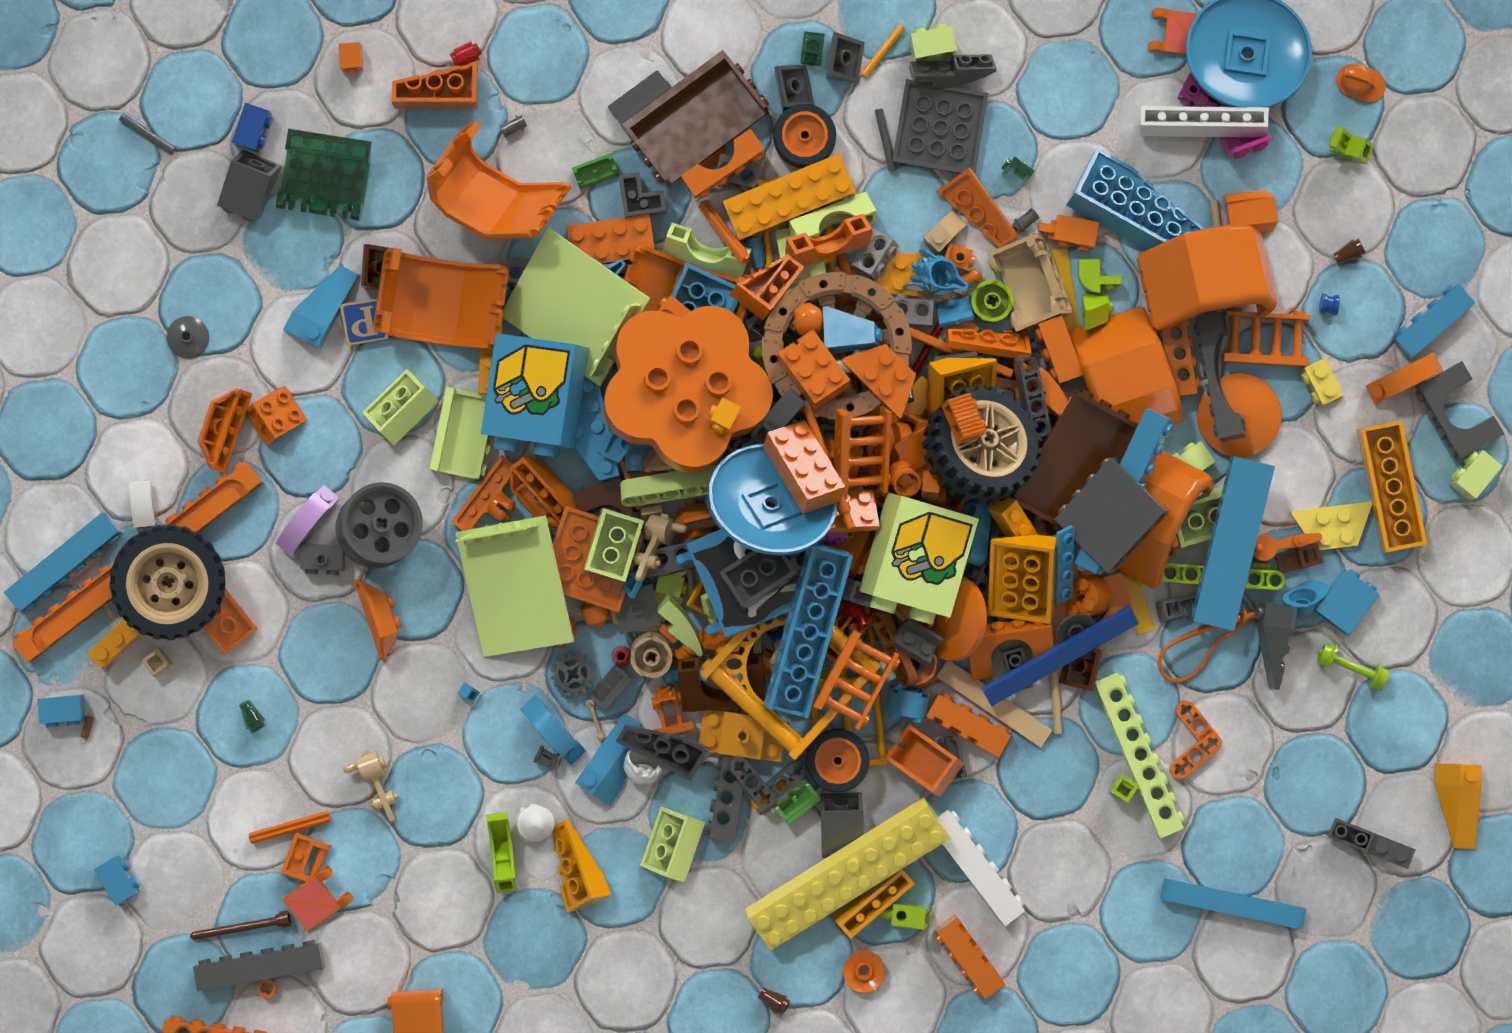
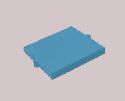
M969 295L935 303L940 327L952 324L958 325L961 322L974 320Z

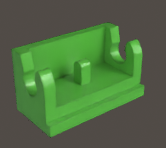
M611 153L572 167L580 190L619 176Z
M804 777L777 800L773 806L786 824L789 825L818 803L821 798Z

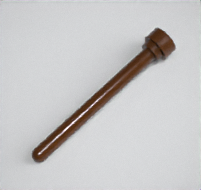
M288 910L281 911L271 918L194 931L190 934V938L197 940L275 925L288 928L291 927V917Z

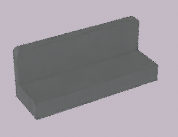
M656 70L611 103L608 109L621 127H623L622 124L668 91L672 86Z

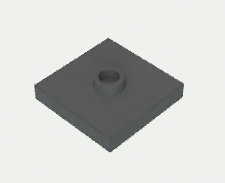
M653 584L641 586L634 599L625 593L619 613L615 612L620 634L661 626Z

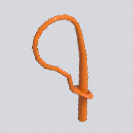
M1240 609L1235 630L1218 637L1207 651L1202 664L1193 673L1183 678L1174 679L1164 673L1162 658L1165 652L1171 646L1181 641L1220 628L1204 625L1169 642L1161 650L1158 657L1160 674L1166 680L1173 683L1184 682L1195 677L1205 667L1210 654L1221 640L1234 635L1245 622L1256 619L1255 611L1246 613L1245 609Z

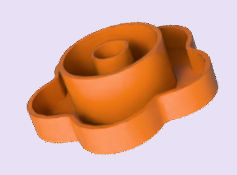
M704 306L694 309L682 317L662 311H645L631 317L619 332L615 347V360L618 372L607 386L603 401V413L607 425L619 438L633 444L652 446L658 456L668 466L677 471L698 473L710 469L718 463L732 438L754 431L770 410L773 400V389L766 372L750 359L747 330L742 321L731 311L717 306ZM722 397L741 407L727 434L715 432L711 429L712 426L708 424L711 419L708 417L712 406H718Z

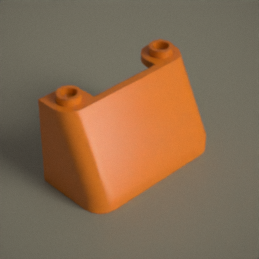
M443 988L391 992V997H387L388 1010H392L393 1033H444V1008L441 1006L442 999H444Z

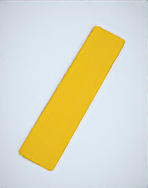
M1061 248L1051 251L1072 306V313L1063 316L1068 330L1080 326L1068 249Z
M1123 573L1133 613L1139 623L1135 626L1137 633L1142 634L1154 630L1140 579L1135 580Z

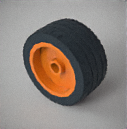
M812 104L794 105L785 110L776 121L773 132L774 146L778 155L786 163L797 168H805L829 158L833 152L836 143L834 122L828 113L818 106ZM801 133L805 135L809 134L808 138L803 139L801 137Z
M829 729L820 733L807 749L806 768L809 776L819 787L830 792H846L855 788L863 781L869 769L870 761L866 745L856 734L845 729ZM840 757L841 764H835L834 758Z

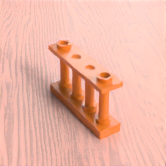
M1231 307L1230 311L1224 312L1225 317L1232 318L1230 349H1228V353L1222 354V363L1288 367L1308 366L1309 357H1303V353H1301L1303 321L1308 322L1311 320V315H1305L1304 311H1293V314L1269 313L1265 317H1258L1257 312H1242L1243 308ZM1240 318H1252L1251 351H1249V354H1240V350H1238ZM1261 319L1273 320L1272 352H1270V355H1261V351H1259ZM1282 320L1294 321L1293 353L1290 356H1282V352H1280Z
M880 406V415L854 418L845 409H836L833 467L845 485L844 497H848V489L854 486L877 485L884 494L888 493V486L891 484L889 474L891 425L894 423V417L892 412L885 406ZM879 424V436L851 438L850 429L853 426ZM878 444V456L850 458L849 456L852 446ZM878 464L877 476L849 478V469L851 467Z
M852 629L812 705L820 710L823 706H828L856 721L854 728L859 730L861 726L863 728L866 726L870 718L867 715L890 671H895L900 659H898L899 654L893 652L890 657L865 644L860 638L861 634ZM853 649L856 651L860 650L887 664L881 676L852 661L850 655ZM843 668L846 670L848 668L877 683L871 695L842 680V677L839 675ZM833 687L836 689L838 687L867 702L861 714L832 699V696L829 694Z

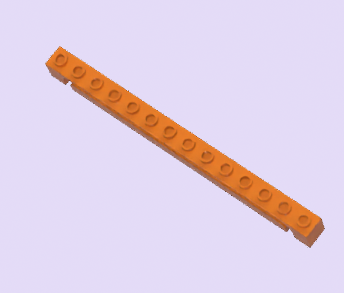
M241 461L232 468L233 472L228 476L224 474L215 481L216 485L211 489L207 487L198 494L200 498L194 502L190 500L181 507L183 511L178 515L173 513L166 518L165 525L176 524V526L180 527L185 526L196 533H200L262 485L264 481L249 462L243 464ZM113 565L104 566L98 571L99 576L95 579H87L81 584L82 589L78 592L74 590L65 597L66 601L61 605L55 604L48 610L49 614L44 618L38 617L31 623L32 627L29 630L25 631L23 629L14 636L16 640L12 644L27 663L33 662L112 601L109 583Z

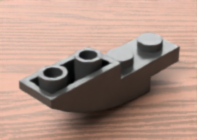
M992 54L952 55L950 61L910 62L909 65L913 82H930L931 88L966 84L995 73L997 70Z
M788 389L750 436L758 444H764L767 433L788 426L806 402L793 389Z
M991 616L992 623L997 621L1004 622L1014 620L1010 618ZM1007 640L998 645L1006 673L1026 663L1020 640ZM1033 684L1027 686L1024 689L1033 687Z
M1335 818L1328 838L1406 869H1409L1416 851L1414 848L1338 818Z

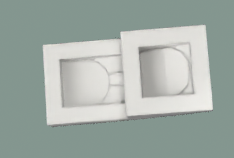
M151 481L129 483L134 528L155 526Z

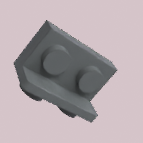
M908 618L898 625L891 646L921 664L928 666L932 661L936 647L942 643L943 638L937 635L935 631L922 626L918 621Z

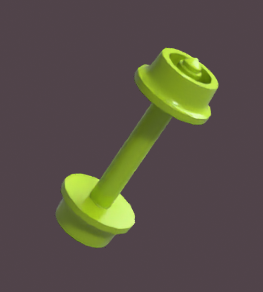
M1325 643L1322 649L1317 651V663L1324 666V670H1328L1333 662L1370 678L1368 685L1370 690L1372 688L1382 690L1385 684L1389 683L1390 671L1383 668L1381 663L1376 666L1374 671L1336 655L1338 650L1337 644L1330 645Z

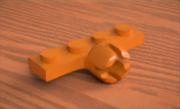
M501 455L451 522L464 531L474 529L485 514H490L500 522L506 521L510 516L502 511V508L505 507L513 513L516 507L515 502L503 492L510 482L509 467L513 463Z

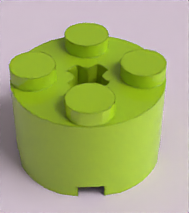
M986 280L975 288L970 302L973 315L979 321L995 324L1008 316L1013 307L1014 299L1007 285L997 280ZM989 297H991L992 300H997V302L994 304V307H992L991 304L988 305L986 303L989 300Z

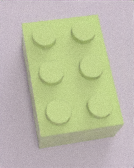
M602 508L583 569L626 582L644 521Z

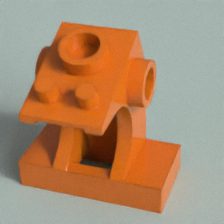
M662 686L658 690H654L655 697H652L651 701L653 709H658L662 728L654 729V731L675 734L695 729L693 721L684 723L682 721L679 704H682L680 691L676 692L674 686ZM674 703L677 716L664 718L662 706Z

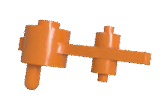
M1266 534L1258 535L1253 559L1257 561L1269 560L1274 557L1278 549L1303 547L1320 541L1322 534H1297L1280 540H1274L1273 537Z

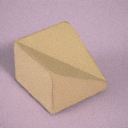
M161 648L155 649L141 660L153 677H157L173 665Z

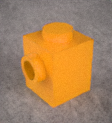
M722 397L718 406L713 405L708 414V417L711 418L708 423L712 426L711 429L720 434H723V432L727 434L741 407Z

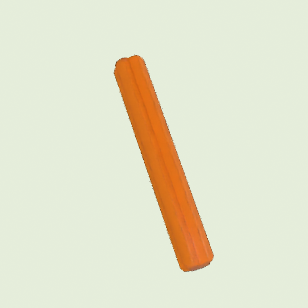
M708 200L701 201L698 206L700 211L741 264L747 263L750 259L749 253Z
M328 811L251 832L249 833V840L251 844L272 839L331 821V817Z

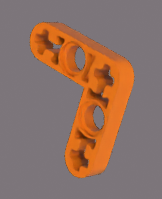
M1190 701L1179 702L1176 705L1175 711L1198 742L1170 764V774L1178 779L1188 776L1222 746L1220 736ZM1182 705L1190 706V709L1188 711L1192 716H1194L1195 713L1198 715L1197 717L1193 718L1189 722V724L1186 721L1190 719L1188 715L1180 713L1182 711ZM1197 720L1204 723V730L1199 733L1193 729V723ZM1208 738H1216V747L1211 746L1207 748L1206 751L1209 754L1206 755L1199 745L1202 743V746L1205 747L1209 743ZM1193 750L1200 751V761L1193 762L1190 759V753ZM1186 757L1187 762L1193 766L1189 769V766L1186 765L1182 769L1184 772L1182 775L1180 773L1175 774V765H1183L1185 761L1182 759Z

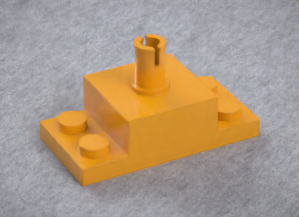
M720 710L703 711L699 743L708 747V752L781 762L783 746L750 715Z

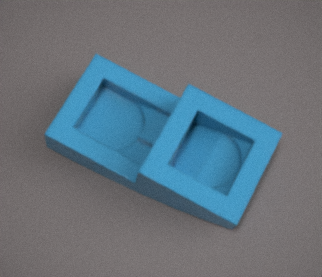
M637 565L631 570L622 588L632 599L635 598L643 581L635 580L639 568Z

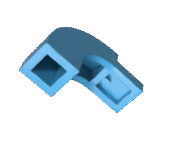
M536 695L520 708L521 712L537 731L570 765L586 752L585 748L565 729Z

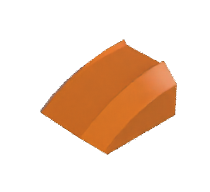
M1252 191L1223 196L1228 225H1250L1260 234L1273 232L1278 223L1275 197L1268 191Z

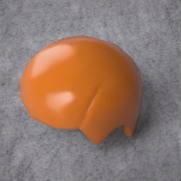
M803 303L794 310L795 318L792 323L798 334L804 336L811 330H814L817 335L822 332L824 324L823 312L820 308L811 303Z

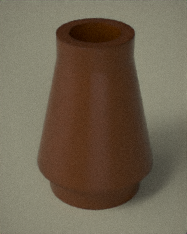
M1359 238L1356 240L1352 239L1337 252L1333 253L1338 265L1362 258V255L1366 254Z
M765 987L758 996L775 1014L779 1013L780 1015L784 1014L791 1002L787 999V996L768 990Z

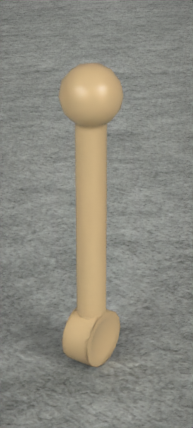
M588 699L586 700V706L591 711L598 732L597 738L599 741H604L606 736L601 731L593 707L594 701Z

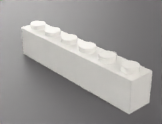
M1141 106V136L1263 138L1268 136L1269 108Z
M946 809L938 815L950 838L942 845L1003 925H1008L1025 912L1023 909L1025 903L1018 894L1014 897L1010 891L1013 887L1006 878L1001 880L997 874L1000 870L994 862L988 863L984 857L987 853L981 845L975 846L971 840L974 836L968 828L962 829L958 823L961 819L955 811L950 812Z

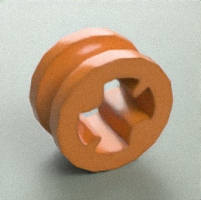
M266 979L259 982L257 990L260 996L269 998L277 992L278 986L273 979ZM266 982L267 985L272 984L273 988L270 989L272 993L263 992V983Z

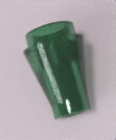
M250 700L239 705L245 727L249 729L250 733L265 727L264 717Z

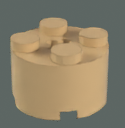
M657 631L646 632L638 636L631 646L630 659L633 669L639 675L658 678L663 676L669 670L673 660V649L670 641ZM648 652L655 653V658L652 656L648 657Z

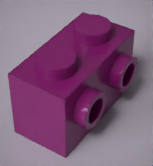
M1191 72L1177 96L1181 100L1180 103L1187 107H1220L1222 104L1209 96L1198 85Z

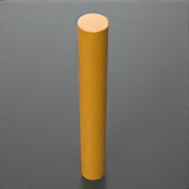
M899 24L864 67L860 73L862 76L867 78L901 36L905 30L902 25Z

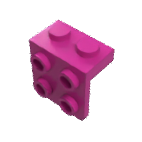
M1271 135L1263 138L1220 137L1227 158L1233 157L1234 160L1245 157L1250 150L1256 153L1266 149L1272 137Z

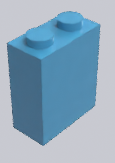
M1344 569L1340 572L1329 587L1328 595L1317 603L1314 611L1345 635L1351 634L1379 596L1375 592L1377 588L1369 582L1363 583L1359 580L1360 575L1352 569H1349V571Z

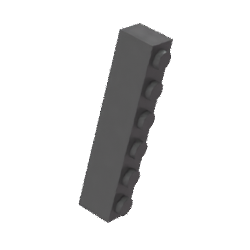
M315 940L302 942L303 946L294 947V943L281 946L282 950L276 951L273 950V947L261 949V953L254 955L252 951L240 953V957L237 958L226 955L219 957V961L211 962V959L199 960L198 965L193 966L197 992L324 969L325 964L321 942L315 943Z

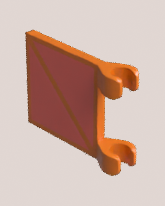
M1154 8L1152 10L1153 18L1166 19L1164 43L1151 41L1148 44V50L1186 55L1187 34L1197 13Z
M325 866L312 878L282 898V901L307 932L352 902L353 896L349 891L342 894L336 900L322 881L332 876L330 866Z

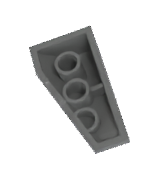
M1259 602V606L1255 610V618L1257 619L1256 623L1269 688L1280 690L1285 670L1283 657L1289 654L1290 647L1287 641L1288 637L1294 634L1297 608L1283 604Z
M625 724L616 739L617 743L691 781L709 751L708 747L691 738Z

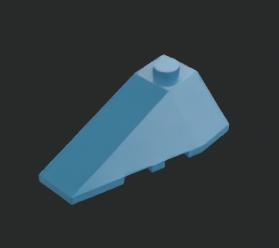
M340 265L292 311L283 330L321 349L341 311L340 304L345 303L359 274Z

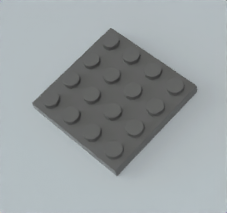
M906 79L892 162L961 174L970 167L975 173L989 93L951 86L931 88L930 83L913 82V80Z

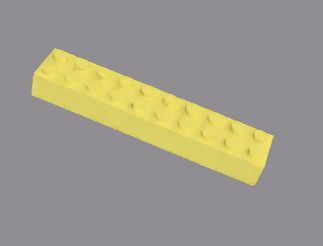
M925 797L747 907L748 920L771 951L948 841L950 838L947 830Z

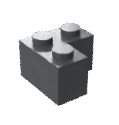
M639 172L619 175L625 217L650 214V216L667 214L663 190L643 193Z

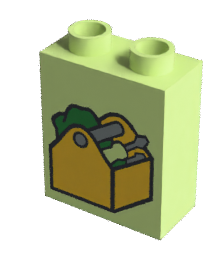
M887 493L879 520L880 526L876 530L859 589L860 592L873 595L870 607L894 614L897 603L911 606L908 618L932 625L936 614L950 618L979 519L904 496Z

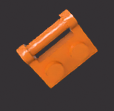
M296 832L281 873L303 881L309 880L321 870L327 851H330L332 845ZM315 846L319 848L311 873L308 875L304 871Z

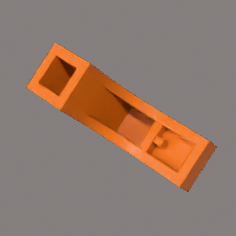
M1433 352L1365 386L1374 404L1442 372L1443 369Z

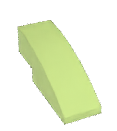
M668 593L657 605L658 613L669 621L668 632L701 657L703 655V648L694 623L682 606Z

